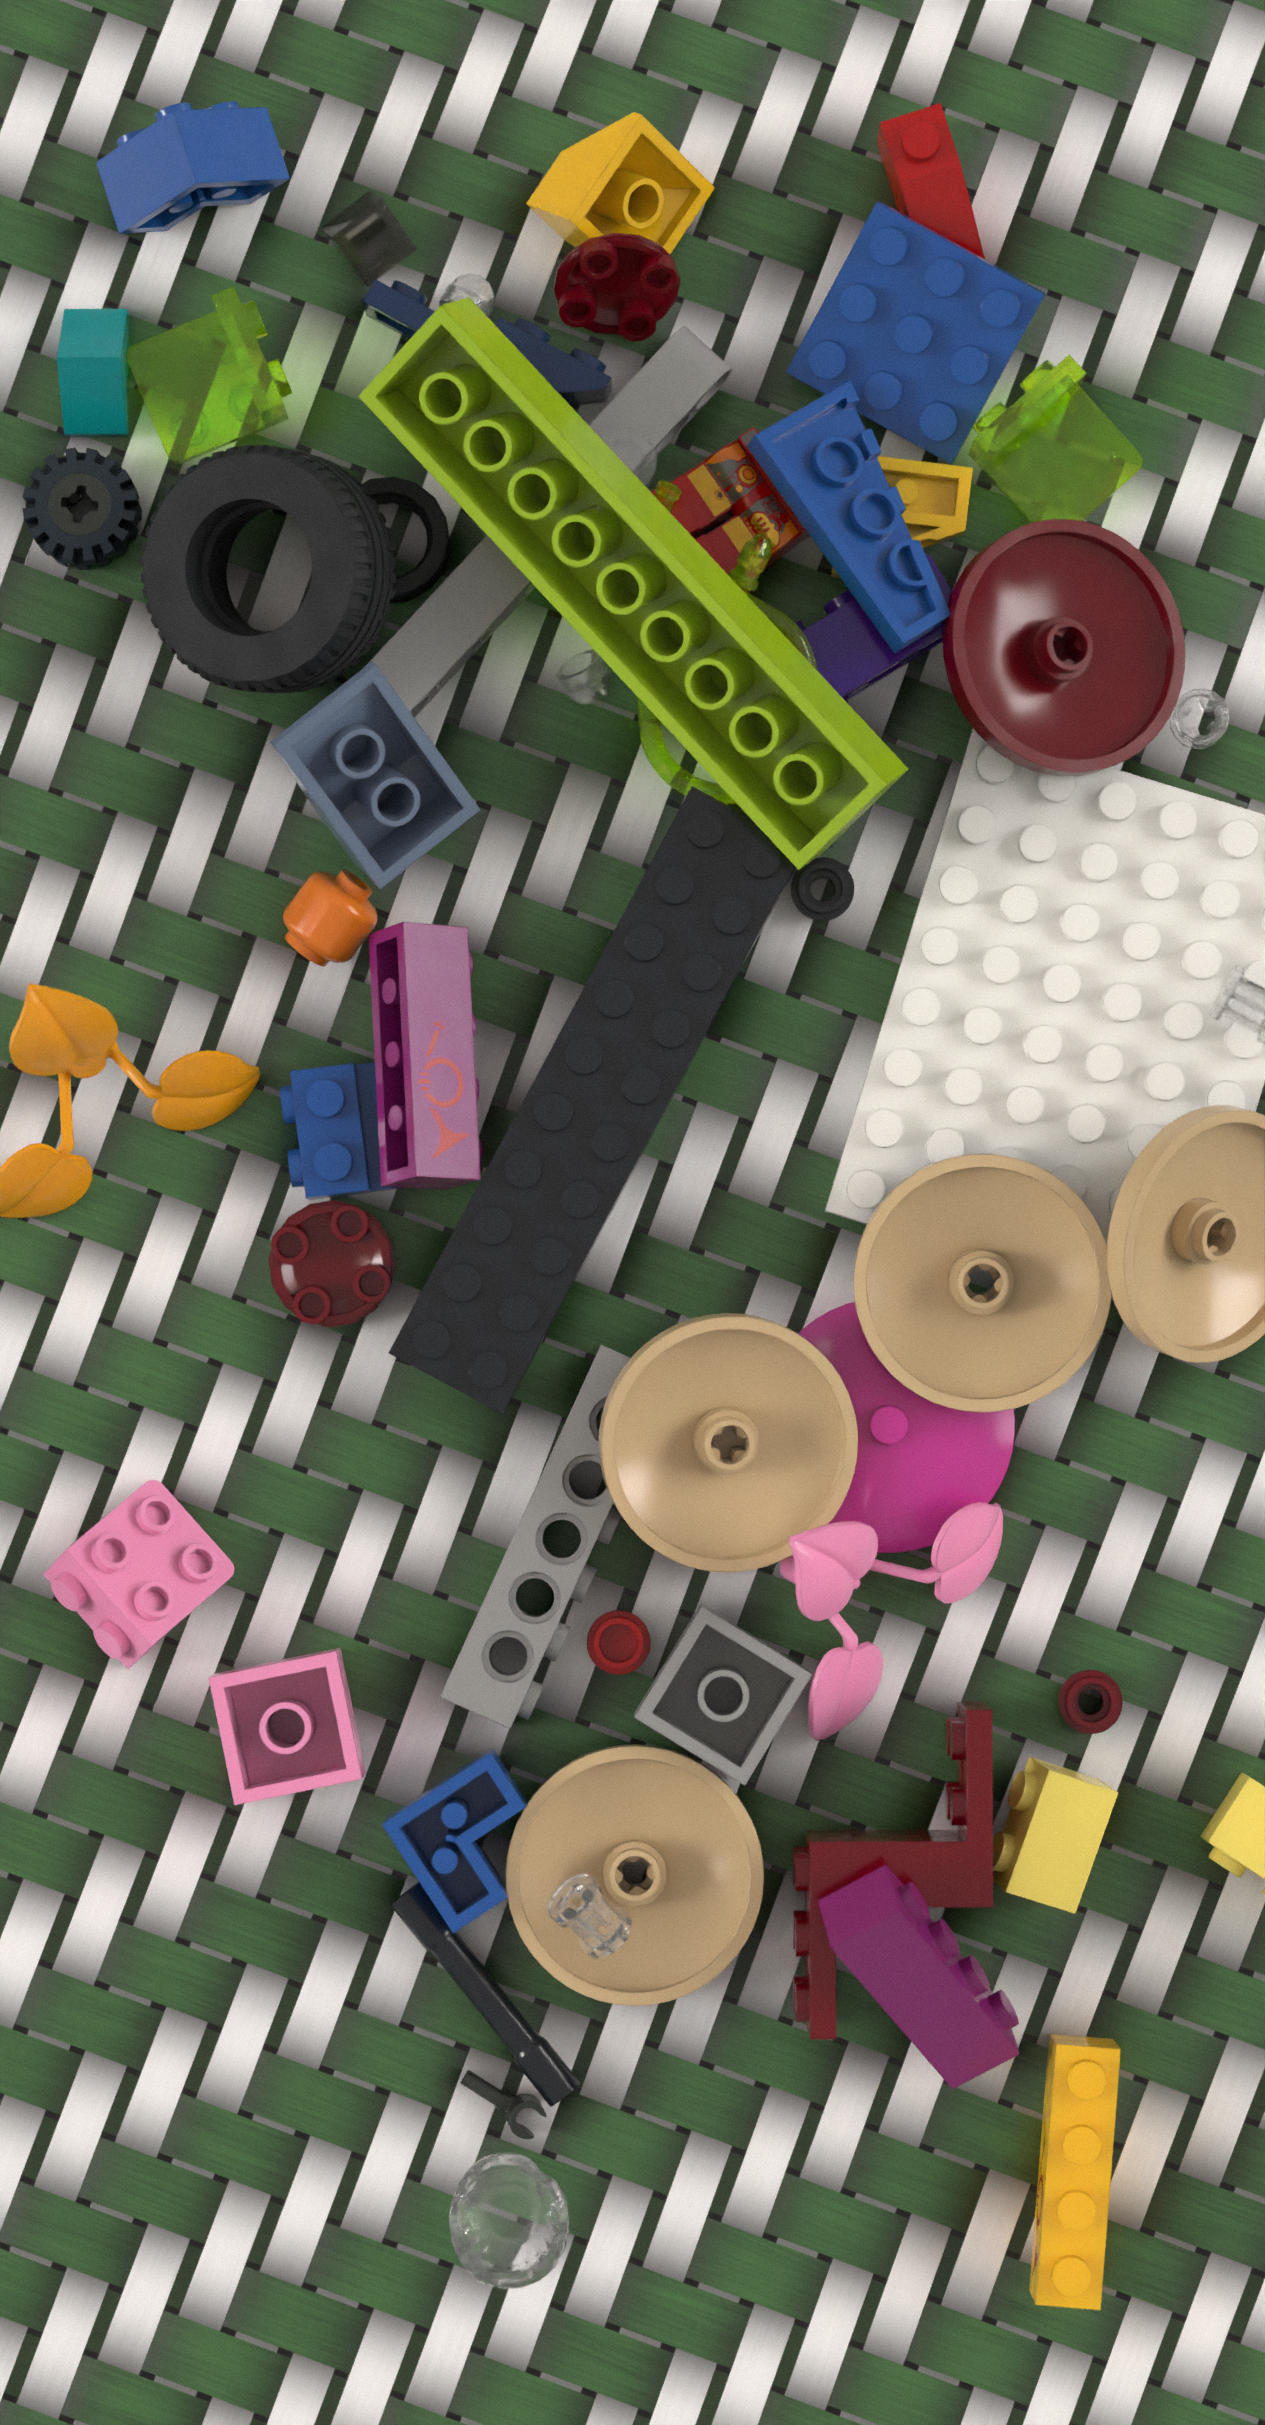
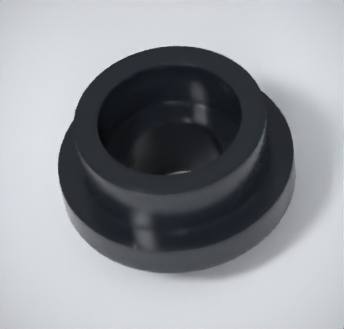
M815 858L796 871L791 883V897L795 907L805 917L815 921H830L838 918L849 908L854 896V881L849 870L842 863L831 858ZM826 879L832 883L834 896L830 900L818 901L813 898L810 886L815 880Z

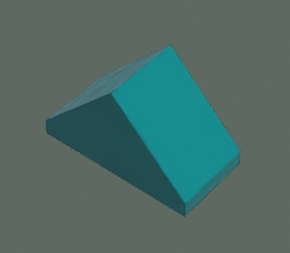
M64 309L57 352V367L65 437H129L128 309Z

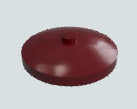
M1072 519L1037 521L1010 531L988 544L975 555L958 578L947 605L950 616L943 624L942 644L946 674L952 693L965 718L977 734L999 754L1017 765L1039 773L1056 776H1079L1101 771L1130 759L1143 750L1163 729L1178 701L1185 671L1183 627L1176 603L1162 576L1153 564L1127 540L1110 530L1084 521Z

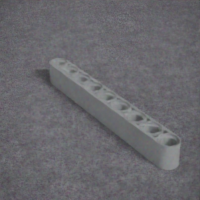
M683 326L663 344L589 426L638 477L719 390L731 374L732 368L686 326ZM486 535L369 663L373 661L415 718L536 587Z

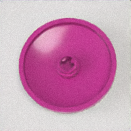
M855 1302L845 1304L823 1314L798 1333L816 1347L840 1375L849 1393L857 1421L858 1453L855 1472L847 1495L829 1524L844 1521L863 1522L872 1527L876 1532L878 1538L877 1553L906 1552L933 1545L943 1524L961 1508L976 1502H990L1002 1483L1012 1455L1015 1436L1014 1409L998 1412L962 1411L933 1403L908 1389L890 1374L869 1346L858 1320Z

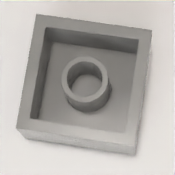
M700 1604L635 1710L634 1718L743 1785H746L813 1674L801 1664L703 1604Z

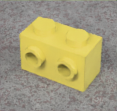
M1029 1756L1025 1770L1020 1771L1011 1784L1008 1795V1804L1011 1809L1003 1832H998L993 1837V1882L1007 1893L1075 1914L1119 1792L1098 1778Z

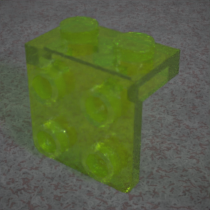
M234 286L211 295L216 311L134 344L127 351L126 358L164 450L173 463H185L289 419L281 399L293 394L278 358L266 363L257 340L268 336L254 300L241 304Z
M1070 354L1057 366H1054L1049 360L1043 362L1020 384V387L1026 392L1008 409L1002 402L997 403L972 427L978 436L974 438L968 455L1030 523L1050 519L1084 521L1137 474L1143 464L1142 456L1082 390L1081 384L1086 372Z

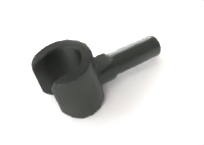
M470 2070L466 2072L460 2082L495 2105L496 2109L503 2112L512 2132L519 2138H534L532 2131L524 2125L515 2122V2118L520 2110L532 2108L540 2115L547 2116L540 2101L535 2096L530 2094L512 2096L506 2091H501Z

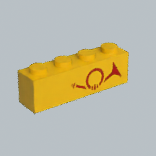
M1049 2034L1029 2291L1036 2305L1101 2310L1121 2049L1113 2039Z

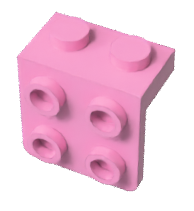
M149 1480L70 1545L43 1575L51 1583V1589L57 1600L67 1609L76 1611L94 1631V1638L99 1647L108 1656L119 1659L127 1669H130L171 1629L233 1576L234 1565L161 1482Z

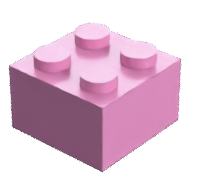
M341 1647L219 1672L209 1677L234 1805L362 1779L366 1774Z

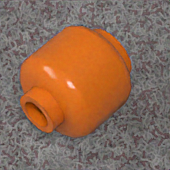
M342 869L338 876L320 871L312 873L284 910L283 922L289 930L285 935L286 941L298 953L319 966L325 967L329 961L334 963L348 962L377 924V912L368 900L373 893L372 889L362 879L345 869Z

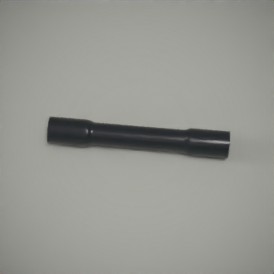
M420 1882L414 1884L391 1903L390 1906L426 1950L433 1953L510 2050L517 2066L550 2107L555 2105L579 2085L580 2081L549 2042L537 2034L457 1931L455 1933L451 1931Z

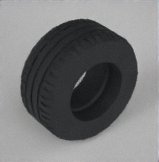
M241 445V447L228 448L225 452H215L212 454V457L206 456L199 461V465H192L187 469L186 474H181L175 480V486L171 485L165 491V498H161L157 505L158 511H154L150 518L151 526H147L145 534L148 536L147 542H143L142 551H144V557H141V567H144V572L141 573V582L144 583V588L142 592L144 598L148 599L146 604L147 612L152 615L151 622L153 626L159 628L158 635L160 639L167 643L166 647L172 654H177L176 658L183 665H188L190 671L200 674V677L207 681H213L216 685L226 686L234 690L275 694L304 692L310 690V688L324 686L325 682L330 683L337 679L338 675L345 674L350 670L351 665L355 666L361 660L362 654L366 655L371 649V643L376 642L380 635L378 630L383 629L387 622L385 619L386 614H390L392 605L389 602L390 599L394 598L395 594L393 583H396V574H393V568H396V558H393V552H395L394 544L389 541L391 537L390 528L385 525L387 520L383 513L378 511L379 506L376 500L370 498L371 493L365 487L360 486L361 483L355 476H350L348 471L338 467L330 460L306 452L268 445ZM270 509L281 510L292 516L304 532L311 552L312 576L307 595L297 612L279 628L273 631H259L253 629L243 620L231 600L227 585V562L236 537L250 520Z

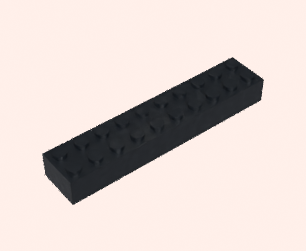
M694 787L690 788L389 1351V1354L501 1414H504L796 868L749 816Z

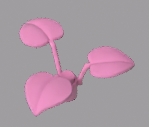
M976 1502L961 1508L950 1516L941 1527L934 1541L931 1552L933 1566L924 1570L875 1559L878 1550L876 1532L869 1525L859 1521L826 1524L789 1537L793 1555L780 1561V1573L785 1579L796 1585L797 1604L801 1613L812 1621L828 1619L843 1639V1647L833 1648L823 1656L812 1679L808 1699V1728L812 1739L815 1741L826 1739L857 1718L873 1699L881 1681L883 1672L881 1650L878 1646L868 1641L858 1645L856 1633L838 1613L848 1603L853 1590L860 1586V1579L868 1570L926 1584L935 1582V1597L941 1602L953 1603L964 1599L973 1593L986 1579L998 1556L1003 1534L1001 1505L996 1502L994 1504Z

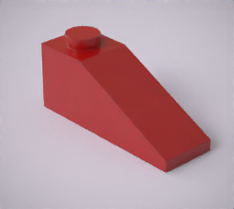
M941 103L880 122L876 144L898 211L985 259L961 163Z

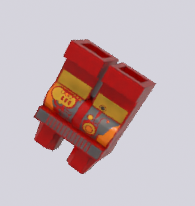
M752 427L740 435L737 440L722 447L706 460L670 483L667 480L650 491L739 587L788 553L801 541L803 542L810 537L807 530L747 448L752 438L758 434L755 427Z

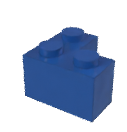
M236 101L219 103L207 109H193L190 103H178L165 107L155 114L156 122L146 129L132 131L121 136L117 140L118 148L96 162L119 234L167 231L204 206L252 204L290 179L267 107L240 108Z
M493 1747L386 1817L382 1823V1826L453 1933L508 1898L506 1883L477 1839L524 1809L528 1800Z

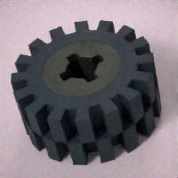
M76 447L64 449L66 455L56 458L53 453L44 459L47 465L41 471L37 467L30 475L33 482L30 488L25 486L23 499L26 502V508H22L24 520L29 527V532L41 550L47 556H52L57 563L68 567V564H72L78 570H89V565L98 564L100 568L110 564L109 558L116 554L121 558L128 551L126 544L130 539L135 541L139 533L137 522L142 520V509L139 505L138 499L140 497L126 470H123L111 456H101L98 450L87 448L86 453H81L77 451ZM80 494H82L81 500L77 501L73 506L67 505V503L72 504L75 500L79 499Z

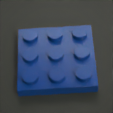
M877 201L786 373L825 395L851 380L859 398V402L855 405L858 413L952 465L1046 293L883 202Z

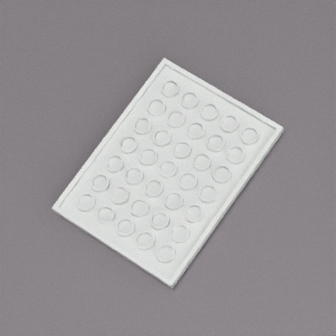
M972 728L824 1212L867 1225L878 1205L890 1191L916 1171L951 1157L968 1154H994L1029 1162L1050 1172L1063 1181L1087 1205L1096 1219L1107 1245L1112 1212L1121 1186L1134 1161L1155 1135L1178 1117L1202 1107L1230 1105L1256 1112L1265 1082V814L1111 767L1079 776H1056L1032 771L1015 764L999 754Z

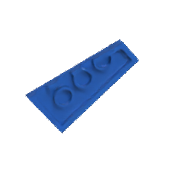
M850 380L759 432L752 438L747 448L895 654L943 625L944 621L950 616V611L920 541L912 540L902 517L906 508L897 487H889L877 459L881 454L880 447L872 429L865 430L855 407L859 402V398Z

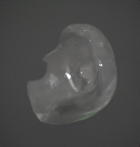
M508 2151L489 2154L475 2162L459 2181L450 2204L449 2226L454 2251L462 2267L482 2284L498 2289H519L542 2280L557 2265L559 2257L565 2251L569 2234V2210L566 2194L560 2184L552 2177L544 2174L539 2166L529 2157Z

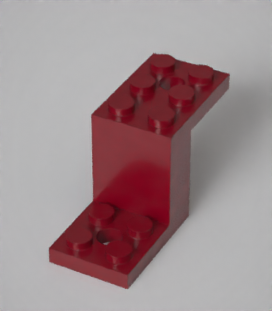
M957 1702V1717H946V1755H950L951 1760H957V1781H946V1818L951 1820V1825H958V1830H805V1846H793V1885H795V1891H805V1910H793V1949H795L796 1957H805V1975H793V2013L795 2014L796 2022L806 2023L810 2040L836 2039V1953L831 1949L818 1903L820 1899L887 1865L903 1885L912 1882L918 1888L927 1907H993L992 1709L985 1703Z

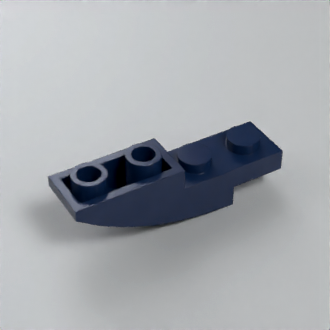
M375 279L363 300L366 316L409 339L435 312L424 306L427 298L422 293L397 280H394L391 287ZM500 317L498 318L495 325L570 406L606 402L612 391V381L610 376L604 374L606 365L603 362L577 348H573L569 355L550 345L548 342L551 336L527 320L518 318L513 325Z

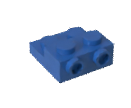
M375 1062L358 1065L350 1063L290 1071L292 1085L280 1087V1099L284 1124L296 1123L299 1148L288 1150L292 1188L304 1186L305 1198L308 1200L402 1189L399 1187H381Z

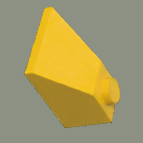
M633 112L561 151L526 204L558 235L574 247L579 246L590 238L611 233H623L643 236L660 244L671 254L715 187L642 114Z

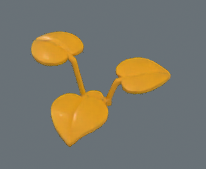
M32 983L29 984L22 1012L11 1034L9 1053L14 1065L25 1073L38 1076L58 1075L61 1142L57 1149L43 1143L30 1144L15 1152L0 1167V1216L4 1218H30L54 1214L75 1204L88 1190L92 1182L90 1163L83 1156L70 1154L74 1147L71 1075L82 1079L93 1077L104 1069L106 1059L112 1058L146 1097L157 1099L152 1108V1116L158 1125L171 1130L191 1131L211 1126L237 1110L250 1096L259 1080L260 1070L258 1066L249 1065L239 1057L227 1052L197 1051L186 1054L171 1063L161 1074L160 1085L152 1084L119 1049L116 1042L118 1025L113 1014L108 1009L71 992Z

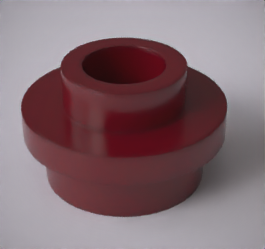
M1082 1670L1074 1673L1063 1683L1059 1691L1058 1708L1063 1720L1071 1728L1084 1734H1097L1106 1731L1115 1724L1122 1711L1123 1699L1119 1686L1110 1676L1097 1670ZM1093 1689L1100 1694L1101 1705L1094 1713H1084L1078 1706V1698L1085 1690Z

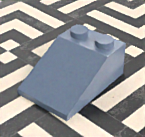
M373 661L270 741L321 820L349 858L380 889L480 811V808Z

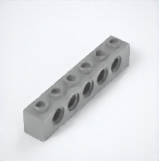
M600 1345L440 1697L509 1729L516 1715L529 1720L544 1685L533 1681L536 1671L543 1657L554 1662L556 1661L571 1628L559 1622L568 1601L573 1599L582 1603L597 1571V1568L586 1563L596 1540L607 1545L609 1544L622 1516L616 1506L613 1505L614 1502L609 1495L607 1487L601 1495L588 1499L577 1495L570 1485V1474L577 1464L584 1461H593L600 1464L599 1430L596 1424L597 1415L601 1408L605 1406L607 1396L614 1381L626 1363L631 1359L604 1345ZM568 1520L579 1529L581 1543L573 1554L564 1557L556 1556L546 1548L543 1540L544 1531L553 1521ZM532 1578L546 1581L554 1593V1602L551 1608L545 1613L538 1615L525 1612L517 1601L518 1587L524 1581ZM503 1637L518 1639L527 1651L526 1664L520 1670L513 1673L500 1671L491 1661V1647L494 1642Z

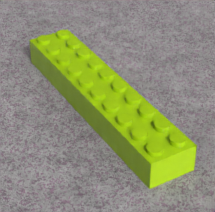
M470 297L440 305L358 396L798 870L821 855L909 770Z

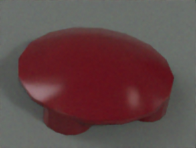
M611 233L590 238L569 251L557 268L554 292L558 301L560 318L566 325L576 328L583 327L595 333L617 334L628 341L638 342L646 340L654 334L656 322L662 319L676 302L681 279L675 259L660 244L640 235Z
M337 1200L312 1203L289 1216L272 1238L268 1260L272 1286L284 1306L302 1322L326 1327L354 1324L374 1312L390 1291L396 1267L392 1241L379 1220L360 1206Z

